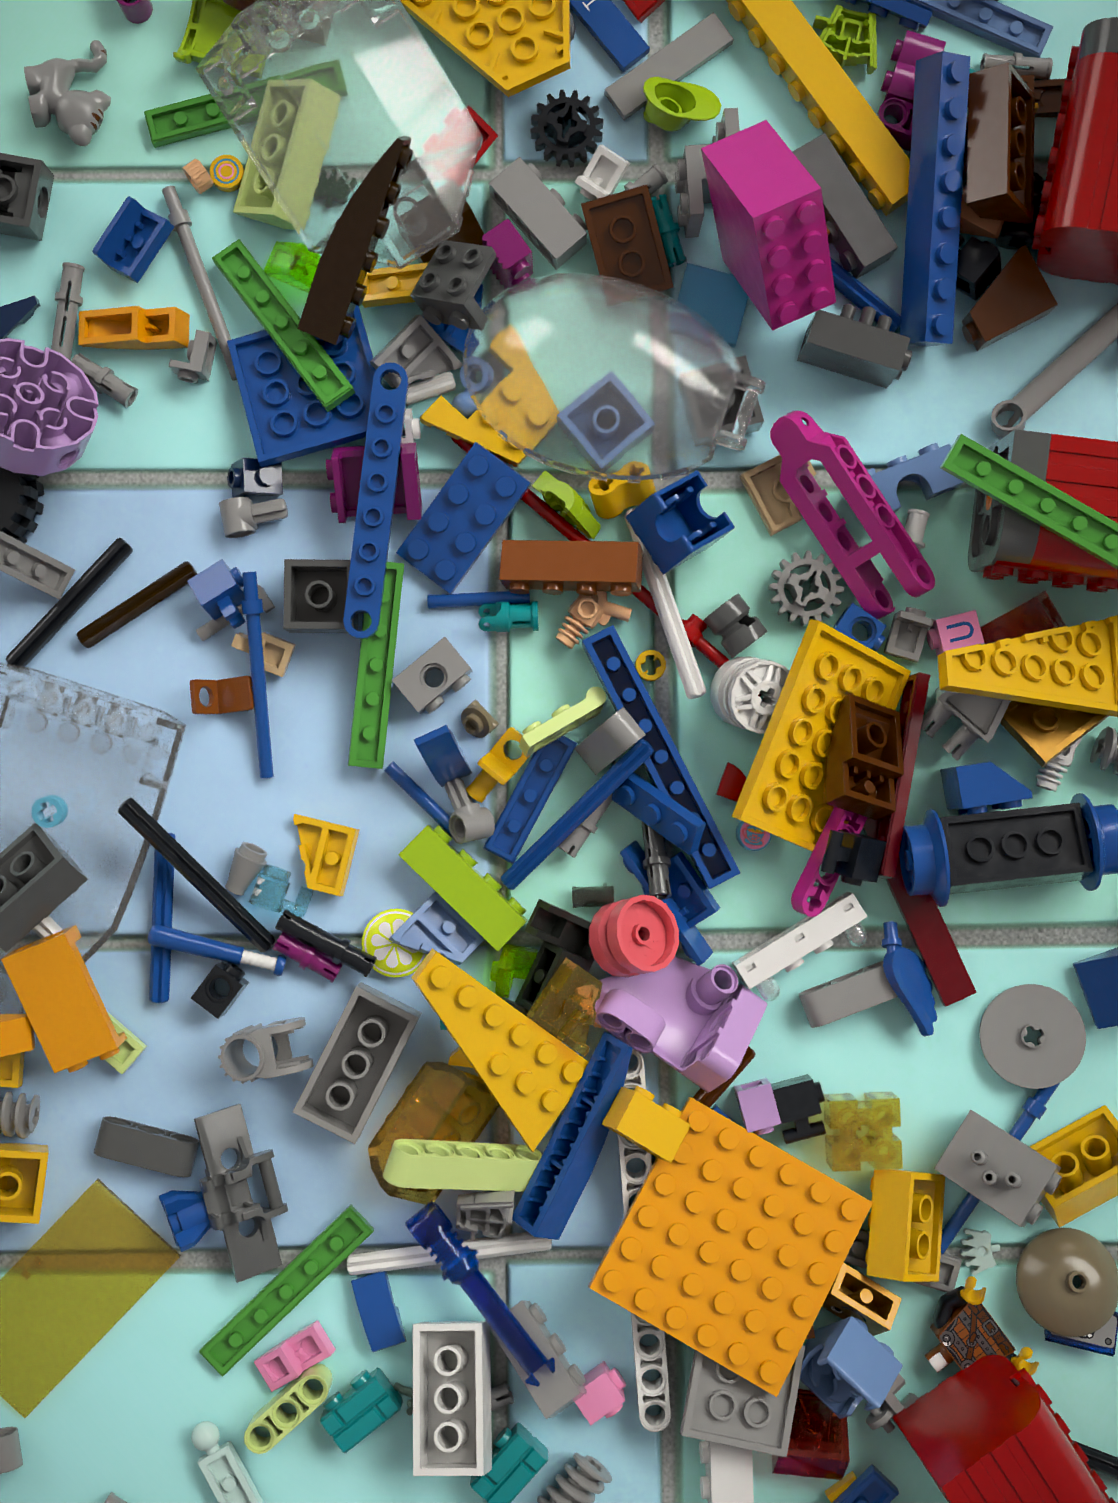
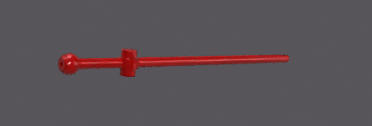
M451 437L452 441L466 453L473 446L464 440H457ZM530 489L521 498L523 502L569 541H590ZM641 584V592H631V594L659 617L651 592ZM694 614L687 620L682 619L691 647H695L718 668L729 661L724 654L703 637L702 633L707 629V625L702 619Z

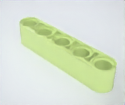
M397 1139L393 1143L383 1172V1178L388 1183L402 1188L484 1191L515 1190V1192H524L543 1153L537 1149L532 1152L526 1145Z

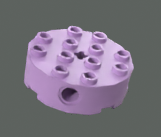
M0 339V467L13 473L46 476L47 474L64 471L82 457L98 419L97 407L99 403L97 392L85 373L63 354L48 347H45V350L42 351L32 346L24 345L25 340Z

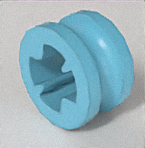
M47 795L35 801L31 814L36 824L44 828H51L64 822L68 815V807L60 796ZM46 802H49V807L54 805L57 809V812L53 814L54 820H51V816L45 817L43 814V810L47 808Z

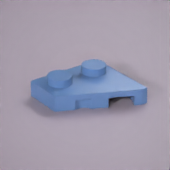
M436 891L389 938L392 943L427 955L433 948L457 965L462 964L485 940Z

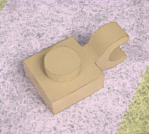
M241 632L239 634L236 633L231 646L249 653L248 635ZM263 632L262 644L265 671L283 677L296 644Z

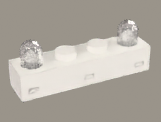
M846 892L826 904L822 912L817 916L805 917L735 960L732 964L748 989L756 987L764 1000L773 1001L780 994V987L773 977L774 974L783 969L786 972H790L804 963L802 957L813 950L815 954L825 951L834 944L831 939L842 932L852 946H863L868 940V934L860 921L868 916L854 893Z

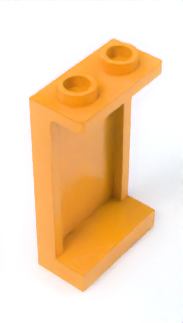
M76 925L14 949L1 959L54 1073L67 1069L69 1073L85 1067L89 1059L99 1056L100 1060L107 1059L120 1051L119 1046L127 1039L125 1032L117 1034L75 942L81 938Z

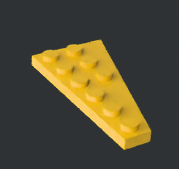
M1118 615L1099 621H1087L1075 626H1063L1024 634L1017 638L1000 639L993 643L976 644L947 650L938 655L940 690L1118 717Z
M432 948L411 979L433 1011L437 1013L453 1040L459 1045L475 1072L522 1137L526 1146L534 1152L572 1097L589 1061Z

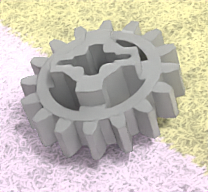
M807 550L803 559H800V556L795 552L791 555V564L783 559L779 563L783 571L774 570L771 574L778 581L768 586V590L776 591L777 594L770 602L780 603L781 607L777 612L778 615L785 612L790 614L788 617L789 623H792L797 617L800 618L801 626H806L809 618L822 622L821 613L829 618L834 614L830 605L838 607L841 604V601L835 595L844 592V587L836 585V582L842 576L840 573L833 575L831 570L835 565L831 562L826 566L823 563L825 555L822 553L815 560L812 559L811 551ZM799 567H809L806 573L801 575L790 573ZM821 574L825 577L828 588L823 587L820 578ZM812 576L809 582V589L813 592H810L801 600L803 588L799 585L805 583ZM784 588L790 591L793 599L792 603L786 598ZM811 602L823 604L815 610H804L806 605Z

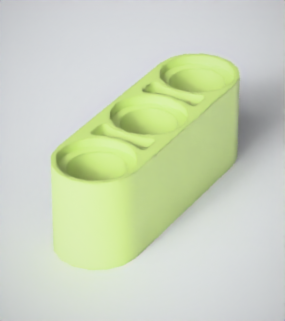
M317 1363L304 1370L298 1378L292 1380L253 1416L244 1435L245 1445L251 1452L263 1454L271 1450L324 1402L333 1381L329 1368ZM309 1379H316L321 1382L323 1389L312 1390L308 1386L307 1381ZM291 1403L295 1406L297 1412L293 1414L283 1411L281 1404ZM262 1426L267 1428L270 1436L262 1437L258 1435L255 1427Z

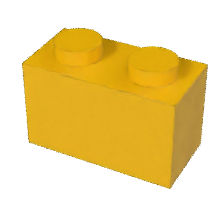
M636 1086L634 1090L621 1087L602 1125L654 1157L672 1163L691 1125L680 1118L682 1112L667 1103H663L661 1107L653 1102L655 1095L639 1086Z

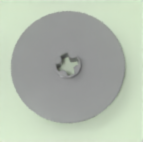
M1024 984L1003 991L987 1006L980 1023V1046L986 1061L1001 1078L1016 1086L1030 1089L1054 1086L1064 1081L1076 1070L1084 1055L1086 1032L1081 1015L1067 997L1050 987ZM1029 1026L1032 1030H1039L1041 1036L1037 1038L1038 1044L1036 1046L1032 1042L1024 1041L1023 1037L1028 1034L1026 1028Z

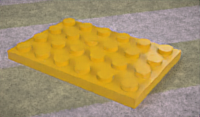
M810 619L731 817L813 852L834 806L825 804L826 764L833 728L844 696L850 693L896 710L911 671L825 623Z

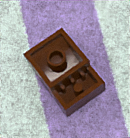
M849 693L844 696L829 745L825 777V804L878 820L896 812L894 779L904 775L900 712Z

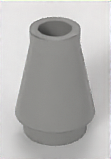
M242 842L240 848L235 849L225 888L236 895H244L248 886L267 864L265 860L267 852L257 845Z

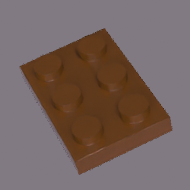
M648 185L581 204L608 307L674 288Z

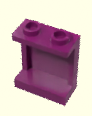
M416 443L401 444L393 514L407 513V520H419L422 516ZM365 446L335 447L331 459L326 460L327 479L334 480L335 492L330 493L331 512L338 513L339 523H346L348 517H356Z

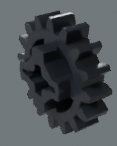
M562 89L559 92L558 99L548 94L547 105L539 102L536 105L539 115L531 116V125L534 126L530 129L531 139H537L535 141L536 152L545 150L544 160L546 162L553 156L556 158L557 167L561 166L563 160H568L571 168L574 167L576 158L586 163L587 151L594 154L597 150L596 143L602 142L603 132L600 131L603 129V118H597L599 115L598 105L589 108L590 97L588 95L581 101L578 99L577 90L573 91L571 97H566ZM578 112H579L581 115H583L586 120H582V119L580 118ZM571 119V127L563 138L562 130L568 126V122ZM547 137L553 138L556 142V145H554Z

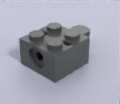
M0 153V234L42 241L54 181L53 173L42 160Z

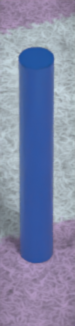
M509 591L427 595L428 609L481 606L496 602L530 603V592L528 594H514Z
M394 761L389 764L384 771L451 836L449 830L450 816Z

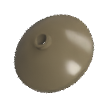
M1055 1228L1034 1237L1022 1251L1016 1269L1017 1291L1026 1312L1037 1324L1054 1334L1079 1337L1099 1330L1110 1320L1118 1305V1269L1109 1251L1095 1237L1073 1228ZM1075 1275L1081 1279V1285L1078 1289L1072 1283Z

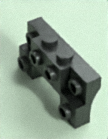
M539 899L524 931L544 941L515 1002L501 996L499 997L558 1039L566 1019L573 1009L576 1000L575 988L583 985L595 960L589 945V927L591 922Z

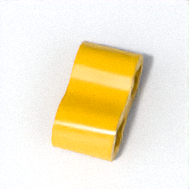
M632 460L615 472L598 474L588 484L595 512L604 519L614 518L628 507L639 506L656 492L650 466L643 460Z

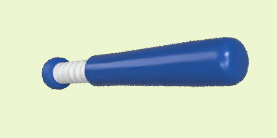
M153 925L149 930L147 939L148 943L152 946L237 965L243 963L263 969L266 968L267 970L274 971L273 974L276 976H282L286 962V956L278 955L277 958L265 956L264 954L244 950V947L161 925Z

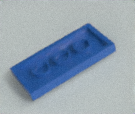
M475 442L396 554L449 594H452L532 483L481 444Z

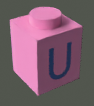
M976 610L934 620L932 627L929 628L926 634L928 645L931 650L935 649L937 656L947 650L984 643Z

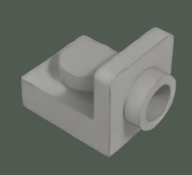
M196 330L195 338L190 340L187 349V358L190 362L170 359L169 367L178 375V379L189 383H198V379L209 381L217 346L216 339L210 332Z

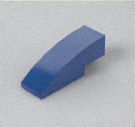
M447 725L414 739L422 758L441 787H444L447 782L455 778L461 779L472 774L462 749Z

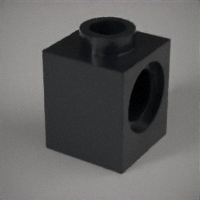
M220 962L213 967L191 996V999L219 1019L227 1013L249 984V981L243 978L245 972L237 965L229 962L226 965L224 962ZM218 978L225 979L229 983L230 992L227 996H221L216 992L215 982Z

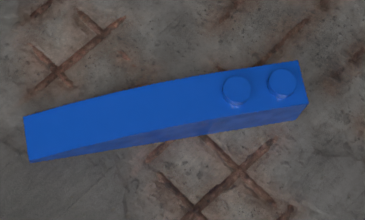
M604 1031L513 1213L512 1220L534 1237L559 1240L593 1172L610 1130L603 1126L602 1122L620 1088L624 1086L633 1047L609 1032Z

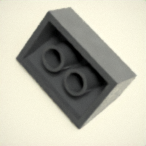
M36 823L0 853V948L5 952L20 942L26 934L44 918L48 917L53 910L88 880L74 860L43 827Z

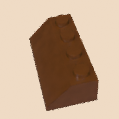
M1006 62L969 74L968 121H966L968 148L967 153L964 154L967 185L963 188V198L965 204L980 218L1028 224L1033 223L1035 94L1010 62Z

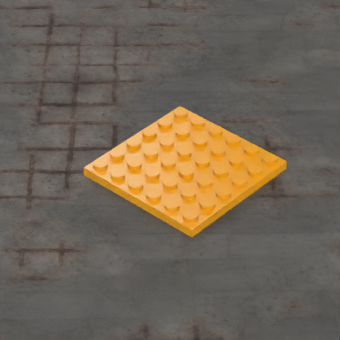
M688 1097L681 1110L680 1118L691 1126L672 1163L660 1158L655 1159L588 1287L777 1397L873 1202L752 1132L748 1133L744 1127L694 1098Z

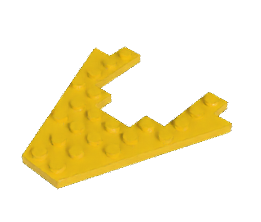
M393 0L507 97L571 69L570 0Z

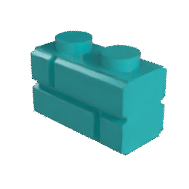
M378 1367L371 1373L367 1370L362 1371L351 1381L350 1385L352 1388L343 1395L339 1391L334 1393L323 1404L325 1409L321 1415L320 1422L328 1434L333 1437V1440L343 1453H347L401 1410L402 1396L393 1388V1384L390 1383L389 1379Z
M518 1422L511 1430L505 1427L494 1440L493 1444L496 1447L492 1450V1470L484 1476H471V1488L483 1499H486L487 1503H511L548 1462L547 1447L536 1437H533Z

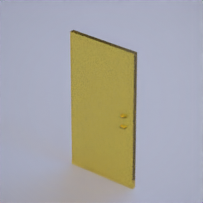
M99 1178L0 1279V1396L24 1418L37 1407L181 1256Z

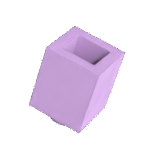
M767 1078L734 1086L743 1125L748 1133L754 1131L756 1135L767 1134L775 1130V1125L781 1124L771 1083Z

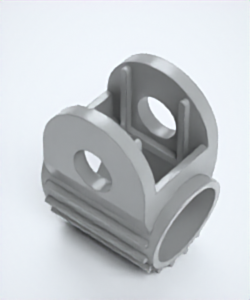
M305 1017L275 1021L266 1026H262L261 1023L256 1026L250 1025L226 1038V1043L220 1046L222 1050L221 1055L218 1056L222 1063L220 1068H224L226 1072L225 1076L229 1075L233 1078V1082L238 1080L244 1084L249 1080L253 1082L259 1078L267 1079L284 1076L312 1068L314 1066L313 1059L309 1058V1055L292 1057L288 1034L294 1033L295 1029H301L306 1025ZM271 1037H274L278 1046L276 1059ZM244 1040L250 1041L257 1048L260 1059L258 1067L246 1060L243 1054Z

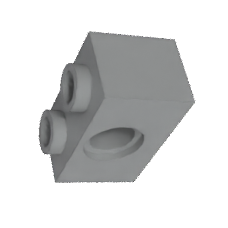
M443 637L397 675L392 682L418 713L422 714L426 710L428 714H431L445 702L442 698L443 695L451 689L455 692L459 691L471 680L468 675L473 670L447 638ZM434 669L441 670L444 674L443 683L438 687H429L426 684L428 672Z

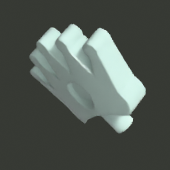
M964 1228V1233L967 1235L971 1234L972 1237L960 1240L962 1245L970 1246L960 1250V1254L962 1256H972L964 1261L967 1267L970 1265L976 1266L975 1269H971V1274L975 1276L988 1268L996 1266L992 1252L1000 1251V1245H991V1234L986 1230L978 1231Z

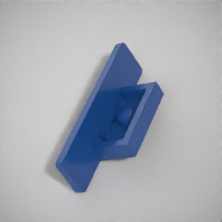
M635 840L620 851V854L623 857L626 869L634 874L643 886L644 895H649L647 871L643 868L645 852ZM680 851L670 858L671 866L668 868L672 896L661 901L666 903L675 916L679 928V940L682 943L684 953L687 957L693 959L697 966H700L712 955L713 951L695 925L716 913L721 907L683 852Z

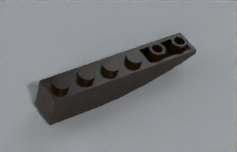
M405 135L393 142L371 168L349 200L319 260L297 329L334 345L339 344L345 338L349 339L356 325V319L352 318L355 307L362 304L367 292V286L363 285L367 272L372 273L378 259V253L374 252L378 239L382 240L385 237L389 227L390 219L386 218L390 204L395 205L401 191V184L397 183L401 170L406 171L412 159L413 149L409 148L412 140L411 137Z

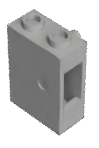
M972 1110L969 1111L934 1168L1020 1227H1025L1027 1222L1031 1225L1036 1222L1044 1208L1039 1204L1046 1192L1052 1195L1062 1179V1176L1058 1174L1061 1169L1060 1166Z

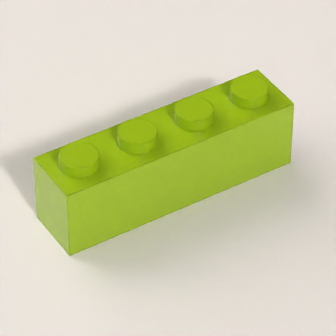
M427 825L398 855L498 952L527 922V919L523 916L527 910L514 897L507 900L498 891L502 886L489 873H486L483 877L474 868L477 861L468 852L462 849L458 853L449 844L453 838L441 826L437 825L433 828L431 825Z

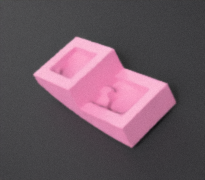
M317 1320L261 1355L254 1363L271 1392L298 1378L304 1370L330 1357L336 1349Z

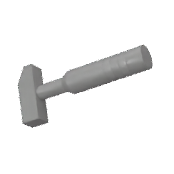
M258 585V597L262 599L263 610L268 613L275 606L263 587ZM240 604L237 608L242 614V604ZM221 616L215 621L214 619L210 620L198 628L196 632L201 640L205 641L230 625V622L224 616Z

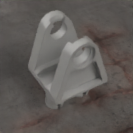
M940 687L935 690L937 702L923 716L921 729L923 731L925 729L926 734L933 738L934 734L952 715L958 716L962 720L963 725L942 745L958 761L978 738L984 739L987 743L993 738L1010 700L940 690Z

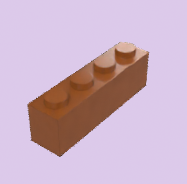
M502 540L499 580L506 589H509V592L514 594H528L530 590H542L543 593L549 595H561L563 591H576L580 595L593 596L597 594V591H610L615 596H630L631 592H641L644 552L639 542Z

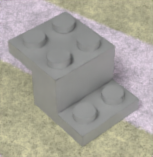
M738 107L724 108L721 122H716V136H713L712 143L740 131ZM710 144L685 146L683 159H677L675 191L676 194L680 193L677 217L679 227L684 226L685 238L699 237L704 217V204L712 203L701 148Z

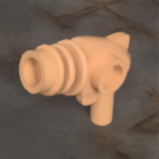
M597 591V594L593 596L579 594V597L568 609V613L573 619L568 616L564 617L569 625L562 623L565 630L559 628V633L555 638L572 649L575 644H579L576 637L583 638L580 631L584 634L589 633L584 626L593 629L597 623L605 626L608 624L610 617L628 622L632 609L608 602L606 591Z

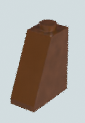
M1026 245L1017 250L962 320L963 335L969 344H973L977 351L1047 316L1058 305Z

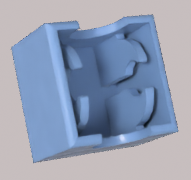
M853 1316L814 1330L815 1338L808 1339L804 1345L805 1351L800 1381L840 1419L851 1416L863 1399L868 1402L864 1408L866 1411L880 1408L903 1367L902 1363L894 1357L893 1350L888 1345L874 1338L868 1332L867 1325L862 1320Z

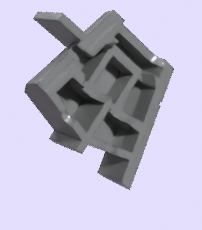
M515 1190L458 1195L456 1229L471 1232V1241L475 1240V1233L477 1234L478 1230L483 1231L482 1235L500 1239L506 1226L512 1225Z

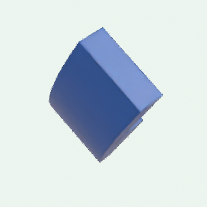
M387 1271L376 1272L352 1280L356 1303L372 1352L374 1353L407 1342L399 1309L394 1303Z

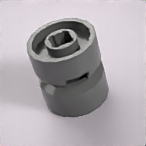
M739 593L703 620L714 635H721L723 637L721 645L731 658H734L768 632L757 616L750 617L748 615L750 607Z

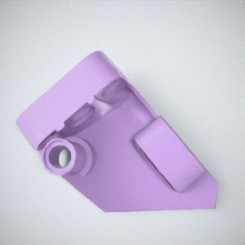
M676 956L667 967L655 972L626 978L609 976L575 988L578 1010L618 1039L633 1047L634 1050L641 1053H653L707 1093L726 1082L736 1072L767 1007L766 1001L744 985H738V976L731 967L719 964L710 970Z

